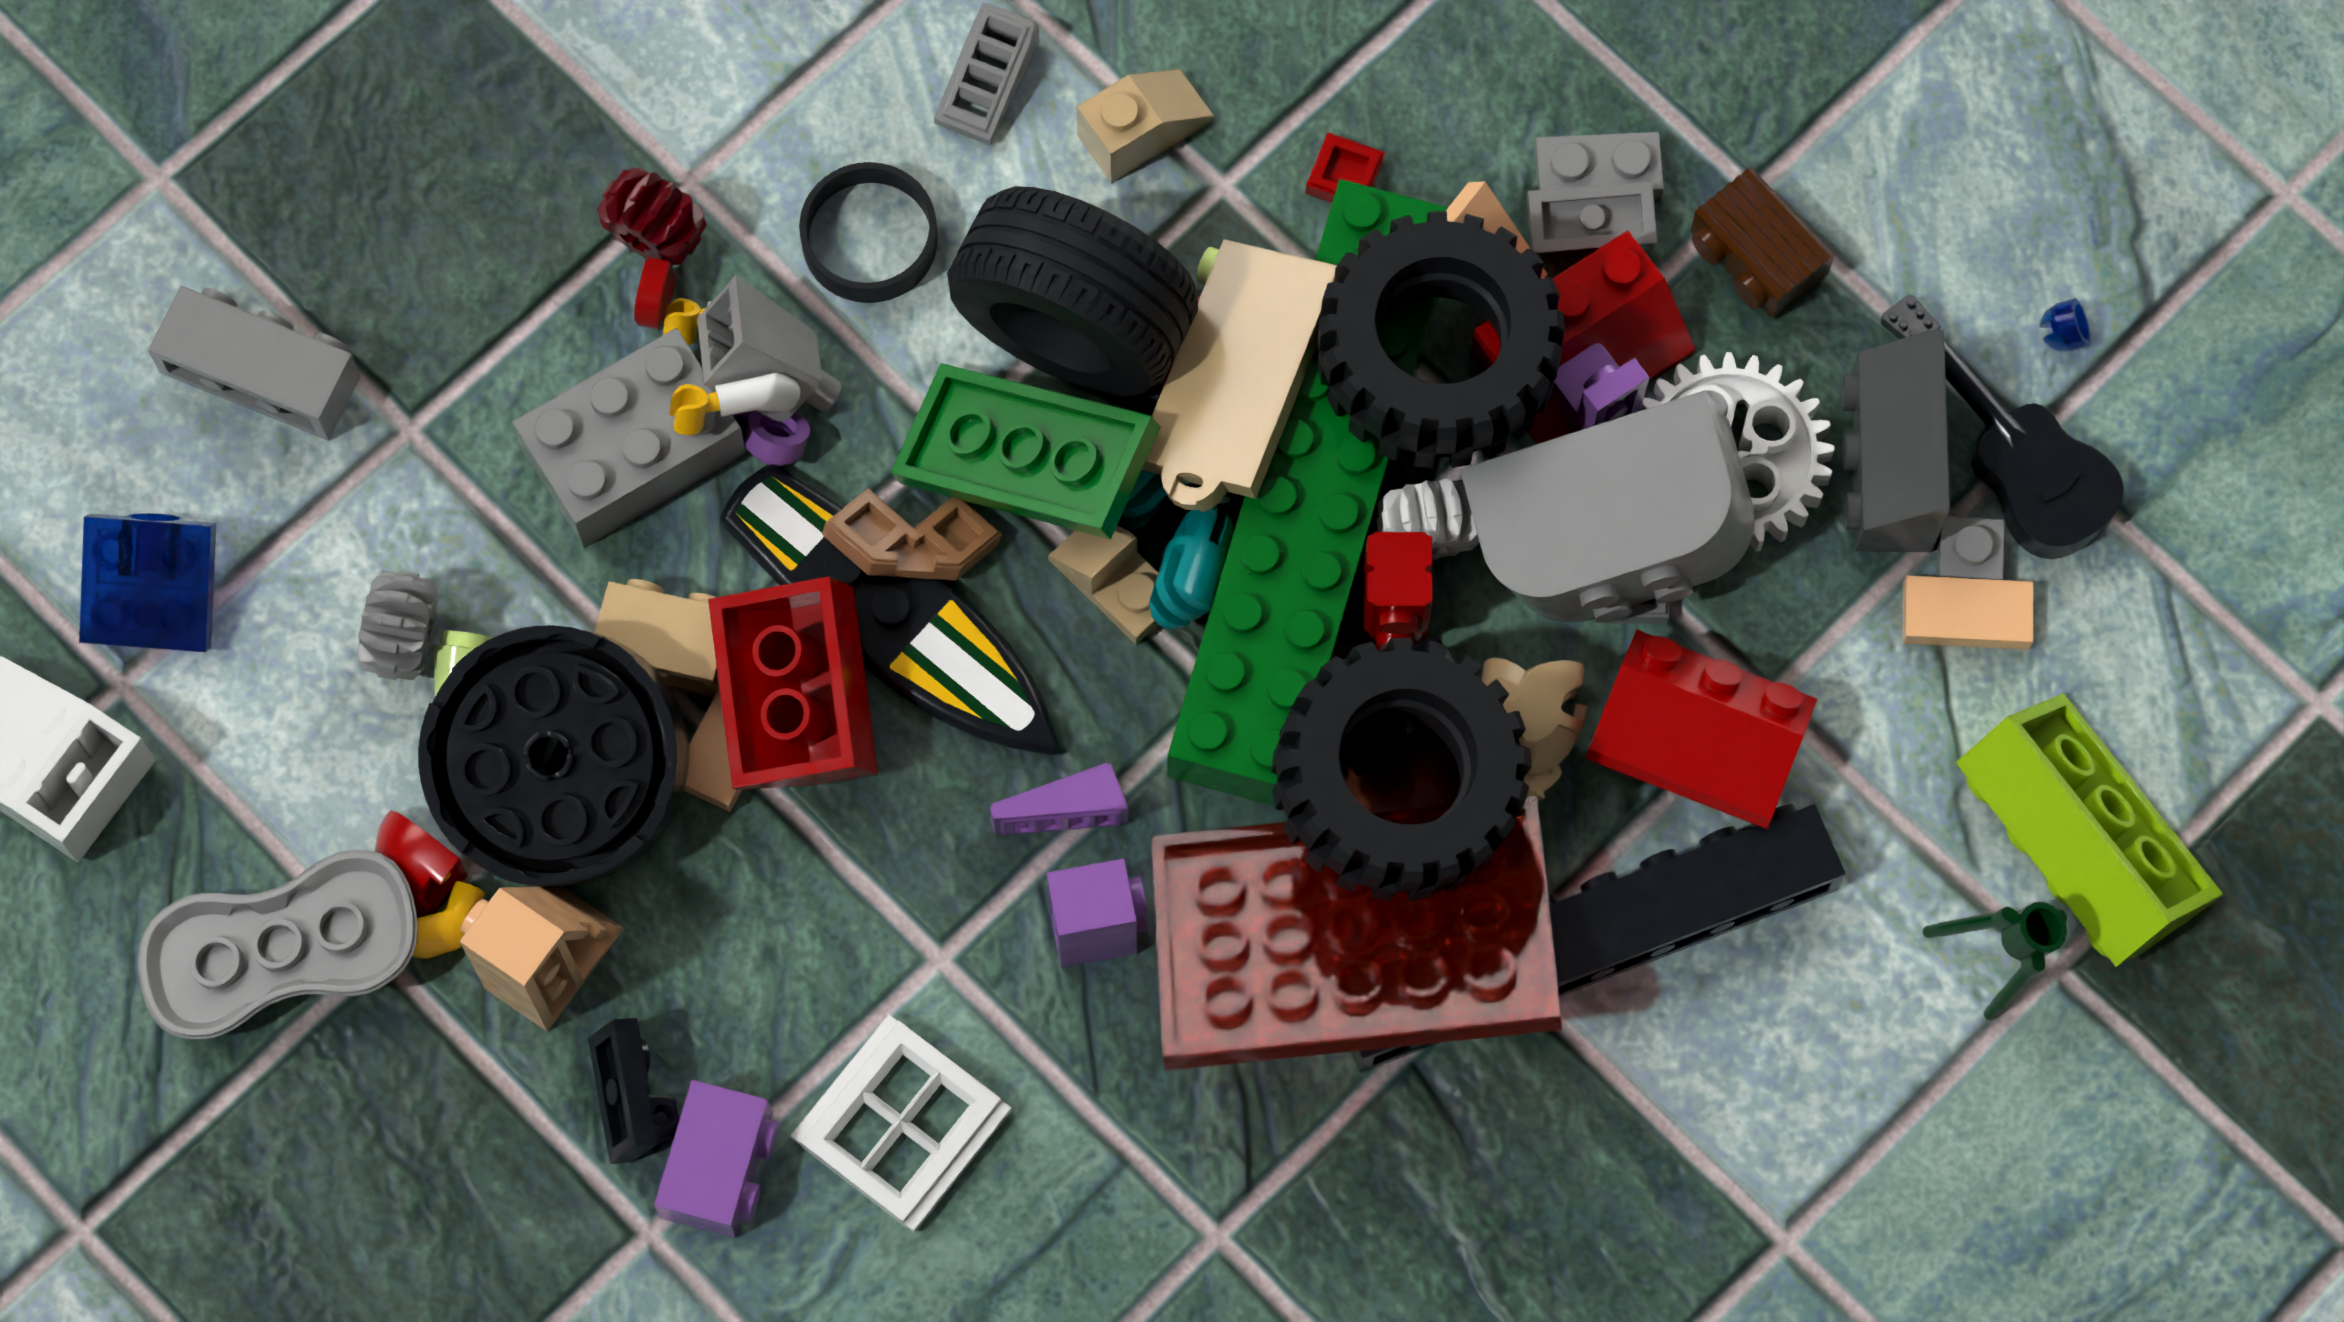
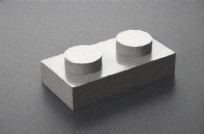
M1659 132L1536 137L1534 152L1537 190L1652 181L1654 199L1662 198L1664 185Z
M1652 181L1533 190L1526 193L1531 249L1536 254L1599 249L1627 230L1640 246L1657 243Z

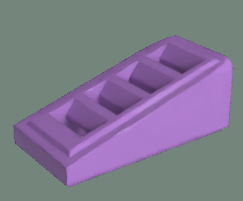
M1107 763L991 804L992 806L989 807L991 825L995 836L1119 826L1128 823V807L1112 765Z

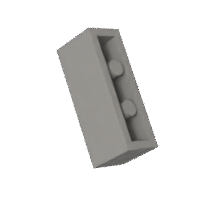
M181 285L148 349L159 373L329 441L361 377L354 358L350 353V348L340 340L323 333H317L315 338H311L293 330L294 326L289 321L272 312L261 310L258 316L241 310L237 308L238 305L232 298L220 291L204 288L202 293H199Z

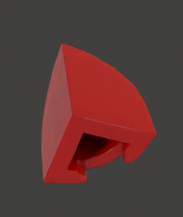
M390 810L378 829L375 852L381 853L393 860L403 872L413 895L417 917L435 914L449 898L455 882H463L468 876L460 858L400 813Z

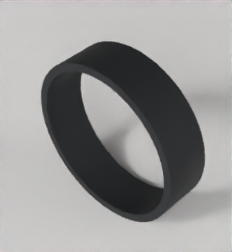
M863 162L847 165L831 172L811 190L804 202L800 215V239L809 270L815 279L828 291L850 301L861 303L882 302L908 292L924 278L936 255L938 235L936 216L931 199L916 179L903 170L891 165ZM864 183L885 184L903 191L918 203L929 223L928 238L917 260L902 273L887 280L871 283L850 281L830 272L818 261L809 245V232L812 221L824 202L838 191Z

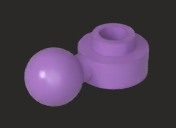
M755 410L733 415L737 423H747L743 436L744 445L762 463L781 466L794 463L803 457L810 435V426L807 420L798 412H795L788 420L782 422L775 421Z

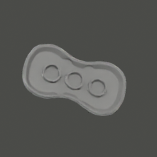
M348 850L335 853L318 861L293 880L269 891L251 895L201 893L181 898L160 911L150 921L143 933L139 947L138 971L145 1004L159 1027L171 1035L185 1039H208L235 1029L268 1005L292 996L304 994L355 996L370 993L392 981L405 969L413 956L417 940V914L413 895L403 872L393 860L377 852Z

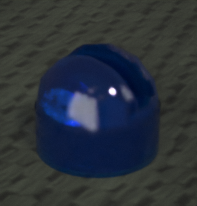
M2077 298L2056 303L2045 311L2040 320V328H2052L2053 333L2043 337L2044 343L2051 349L2065 352L2090 345L2091 333L2085 311Z

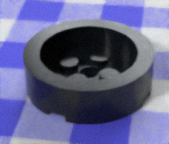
M547 625L520 628L489 639L470 651L451 669L452 672L440 687L433 702L429 703L425 713L419 738L418 768L422 790L429 810L442 833L461 854H465L476 864L492 872L495 876L508 881L532 886H567L592 882L621 871L643 856L660 839L675 816L683 797L688 775L689 745L683 716L674 695L660 674L643 657L624 644L604 635L572 627ZM547 737L557 738L563 743L565 749L568 750L564 767L554 775L541 773L533 761L535 746Z

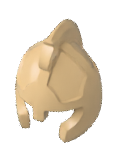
M1490 658L1485 660L1483 664L1482 682L1488 686L1497 679L1509 693V696L1503 703V707L1507 714L1519 711L1526 728L1519 739L1520 746L1529 747L1531 751V769L1524 777V782L1529 786L1526 800L1542 801L1545 799L1544 791L1552 787L1560 778L1562 771L1559 764L1570 754L1581 733L1588 706L1576 703L1573 716L1563 712L1561 709L1564 703L1574 698L1576 689L1582 685L1584 665L1580 662L1569 660L1551 661L1536 665L1528 670L1507 659Z

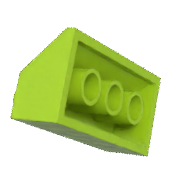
M2064 693L2007 716L1955 762L1965 774L1967 785L1971 792L1980 801L1991 807L2005 825L2006 833L2011 843L2020 852L2031 858L2046 877V884L2051 894L2060 903L2071 909L2086 928V935L2091 945L2100 954L2108 957L2115 967L2144 953L2223 895L2214 881Z

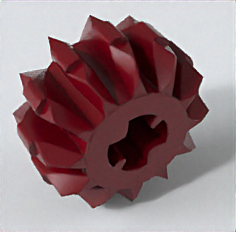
M632 167L630 170H623L616 181L612 180L602 195L603 201L597 208L600 216L599 220L603 228L612 233L614 240L623 243L630 252L641 255L647 261L648 257L670 261L672 267L674 265H681L688 254L692 255L702 240L701 234L707 227L704 219L705 214L700 206L692 202L691 195L678 189L674 182L662 179L656 172L648 173L643 168Z

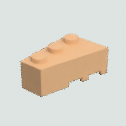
M563 886L499 888L489 902L481 899L474 905L463 921L461 932L464 933V936L459 942L485 990L548 1032L623 931L624 927Z

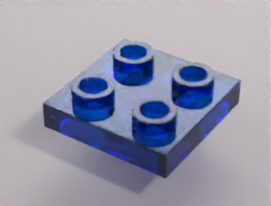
M90 513L84 516L79 643L207 652L210 650L212 643L216 523L184 521L180 516L157 513H137L126 516Z

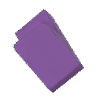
M1596 343L1559 366L1553 387L1573 431L1577 432L1639 412L1650 377L1635 358L1619 367L1604 346Z

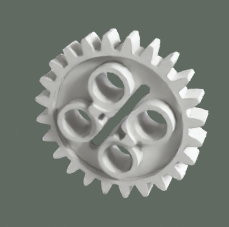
M1726 352L1722 367L1714 369L1707 356L1702 355L1700 356L1697 374L1695 375L1682 364L1676 366L1674 373L1676 386L1659 378L1654 388L1657 400L1644 398L1640 411L1705 390L1729 420L1731 426L1736 406L1740 403L1747 406L1748 411L1737 449L1746 481L1756 480L1762 483L1769 492V495L1766 497L1751 498L1755 521L1750 544L1755 551H1760L1764 542L1765 531L1768 530L1775 539L1782 542L1788 533L1786 520L1802 528L1809 515L1805 506L1819 507L1824 494L1816 486H1827L1832 474V470L1822 464L1831 461L1834 453V445L1819 441L1828 435L1831 425L1826 420L1811 421L1817 413L1820 401L1818 398L1808 399L1803 402L1798 400L1804 383L1801 379L1791 382L1786 387L1779 383L1782 373L1781 365L1777 364L1765 376L1758 373V356L1752 355L1745 369L1736 368L1732 352ZM1762 423L1772 424L1782 432L1783 438L1776 441H1767L1760 438L1755 433L1753 427Z

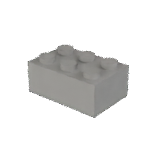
M677 328L512 421L521 449L583 548L747 454L741 428L733 415L721 417L720 411L706 413L704 428L696 435H681L674 431L675 416H670L669 410L672 395L679 386L691 384L701 387L707 394L715 392L704 385L702 367Z

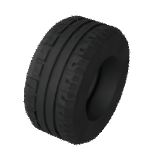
M1014 186L987 198L982 204L947 273L950 298L954 306L972 327L991 342L1023 362L1060 380L1091 391L1115 396L1131 397L1144 394L1157 387L1164 380L1198 312L1196 285L1190 273L1173 254L1156 240L1108 211L1083 200L1036 187Z

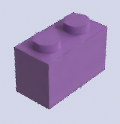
M1125 859L1047 872L1049 908L1061 968L1137 954V933L1147 932L1145 917L1147 915V908L1141 877L1128 879Z
M691 1080L654 1203L660 1219L736 1238L741 1221L752 1222L761 1191L760 1184L752 1183L759 1158L765 1160L771 1158L779 1130V1122L771 1120L772 1111L768 1099Z

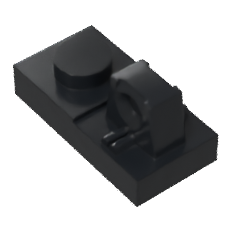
M613 1019L589 1037L588 1043L610 1164L631 1163L655 1145L673 1141L679 1123V1114L675 1097L648 1095L646 1082L649 1081L647 1074L650 1068V1052L646 1041L640 1036L638 1019Z

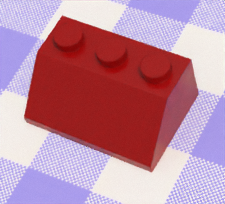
M1628 230L1553 278L1560 294L1557 310L1564 313L1565 333L1561 347L1563 350L1559 366L1591 345L1600 343L1619 367L1635 358L1650 377L1649 384L1695 353L1696 349L1666 279ZM1489 321L1474 329L1470 357L1479 369L1484 372L1494 364L1500 351L1499 337ZM1554 387L1544 412L1536 413L1533 427L1527 432L1536 444L1574 432Z
M828 576L708 599L732 789L814 786L878 775L854 587Z
M1636 630L1585 759L1768 829L1816 705L1817 698L1799 692L1789 684L1773 682L1739 669L1729 661L1713 659L1679 646L1669 638L1653 636Z

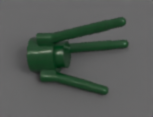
M2034 902L2018 912L2011 907H2004L1995 913L1927 925L1923 928V935L1927 938L1995 927L2002 930L2001 942L2004 950L2011 957L2021 961V967L1984 1010V1017L1987 1020H1993L2033 975L2044 970L2045 956L2058 950L2063 945L2067 935V915L2063 910H2057L2048 903Z

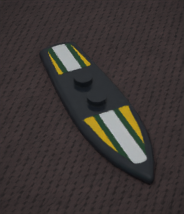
M770 464L764 466L738 486L720 515V523L779 586L830 576L854 587L864 668L898 695L937 720L976 738L1012 749L1040 754L1057 755L1060 752L1061 745L1048 707L1027 668L1008 641L984 615L945 580L867 575L822 535L825 523L842 510L843 507L778 465Z

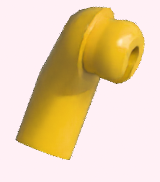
M456 881L444 911L417 918V940L413 957L428 959L462 947L459 941L464 936V933L461 932L463 921L474 905L481 899H484L486 893L471 884Z

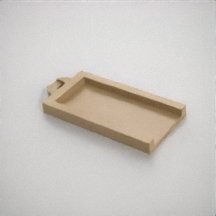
M1223 240L1198 301V312L1175 357L1152 414V417L1161 428L1142 470L1161 475L1163 488L1174 505L1185 510H1200L1204 512L1220 503L1227 492L1254 499L1257 498L1316 350L1322 299L1327 283L1334 282L1335 267L1337 265ZM1186 484H1199V485H1201V487H1199V488H1193V487H1188V486H1185V485H1186Z

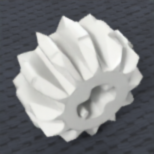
M1446 478L1432 482L1425 480L1423 483L1414 485L1406 484L1402 489L1390 490L1377 503L1379 517L1376 518L1378 532H1426V535L1432 537L1433 560L1445 556H1456L1459 552L1471 551L1480 543L1463 480L1451 481Z

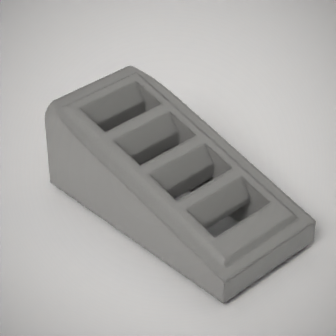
M982 3L935 114L934 124L991 146L1040 42L1039 25L1031 19L990 3ZM981 54L1008 64L1006 70L979 61ZM970 77L998 87L996 94L968 84ZM960 98L989 109L986 118L956 107Z

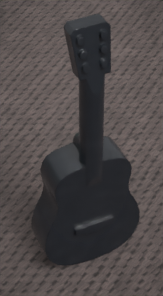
M1907 295L1885 311L1881 317V325L1898 339L1929 330L1941 329L1938 322L1914 295ZM1944 339L1945 379L1986 426V432L1981 437L1972 456V468L1976 476L1991 488L1998 497L2005 523L2012 537L2027 552L2045 559L2063 558L2091 544L2108 527L2123 499L2124 486L2116 466L2097 449L2069 436L2061 428L2055 416L2044 406L2032 403L2008 412Z

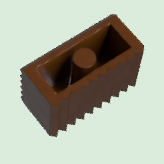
M1752 167L1747 168L1733 182L1728 183L1724 189L1719 190L1715 196L1710 197L1705 204L1699 206L1695 211L1690 230L1693 235V245L1702 258L1711 265L1718 263L1723 265L1726 272L1732 274L1734 278L1733 285L1740 298L1754 310L1764 309L1770 318H1775L1829 274L1835 256Z

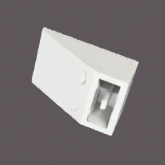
M1 656L0 811L79 863L156 759L142 738L91 704Z

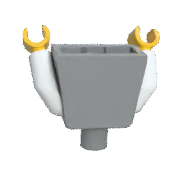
M737 275L730 280L713 301L708 302L706 308H700L696 302L685 298L676 299L667 307L663 335L677 328L687 345H690L696 341L697 329H699L704 385L715 391L707 394L701 387L691 384L681 385L675 390L671 398L669 415L675 416L673 429L676 433L688 436L700 433L704 428L706 413L720 411L721 417L755 410L775 421L782 422L788 420L803 403L823 413L831 408L838 398L841 382L821 369L817 336L812 329Z

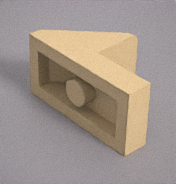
M1117 526L1110 540L1075 530L1048 555V560L1135 645H1138L1158 626L1151 617L1149 605L1158 572L1137 553V537L1131 532Z

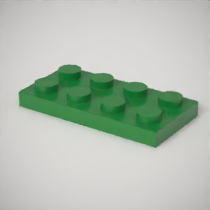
M940 363L890 473L903 485L1111 540L1161 426L1150 415Z

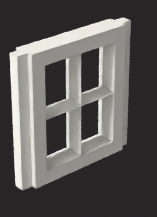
M888 1014L791 1134V1139L896 1221L915 1233L1011 1113L1012 1108L915 1032ZM904 1055L931 1077L900 1114L872 1092L901 1056ZM942 1084L966 1102L969 1107L941 1142L937 1143L911 1123V1121ZM863 1103H865L892 1125L861 1163L834 1142V1139ZM903 1132L928 1151L930 1155L901 1192H899L872 1170Z

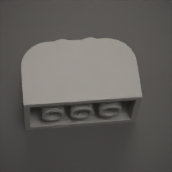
M1705 390L1460 469L1481 550L1488 568L1506 588L1532 611L1553 621L1579 622L1595 617L1596 622H1610L1630 615L1633 612L1632 605L1651 599H1656L1657 603L1664 604L1687 598L1694 593L1693 586L1714 580L1731 570L1747 551L1753 536L1754 509L1729 420Z

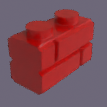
M1374 532V534L1367 536L1362 576V640L1365 642L1372 641L1376 645L1377 650L1385 649L1390 638H1410L1412 645L1425 640L1427 637L1432 606V537L1426 535V532Z

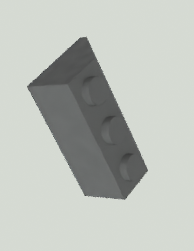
M1929 330L1860 351L1851 374L1842 375L1840 390L1841 410L1852 411V433H1844L1842 466L1843 470L1853 471L1854 492L1845 493L1843 518L1845 530H1855V551L1931 553L1950 512L1944 330Z

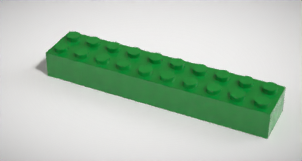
M1339 179L1315 261L1337 265L1346 253L1353 252L1358 256L1359 240L1372 230H1379L1383 236L1390 233L1391 220L1410 215L1414 224L1424 223L1427 221L1428 212L1446 211L1448 207ZM1437 297L1419 299L1401 306L1384 320L1380 329V344L1386 355L1402 371L1415 378L1439 300ZM1317 347L1256 499L1244 497L1167 755V777L1274 807L1272 789L1277 782V775L1271 772L1273 752L1280 738V730L1296 697L1307 681L1312 682L1320 668L1336 655L1364 559L1367 536L1371 534L1378 510L1377 503L1381 500L1392 459L1378 453L1380 443L1378 439L1371 436L1367 442L1362 443L1348 431L1349 414L1343 417L1336 416L1328 402L1329 386L1321 384L1318 371L1319 350Z

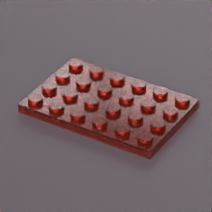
M1537 796L1526 797L1525 805L1515 819L1516 824L1492 858L1480 870L1475 869L1464 883L1449 891L1441 886L1435 888L1429 898L1412 901L1409 900L1407 892H1396L1392 900L1387 901L1372 899V888L1358 884L1352 893L1335 885L1340 875L1328 866H1325L1319 873L1304 860L1309 849L1302 840L1296 844H1291L1283 829L1285 822L1151 836L1162 1057L1165 1070L1562 1030ZM1452 805L1377 812L1373 814L1394 823L1408 825L1423 824L1438 819Z

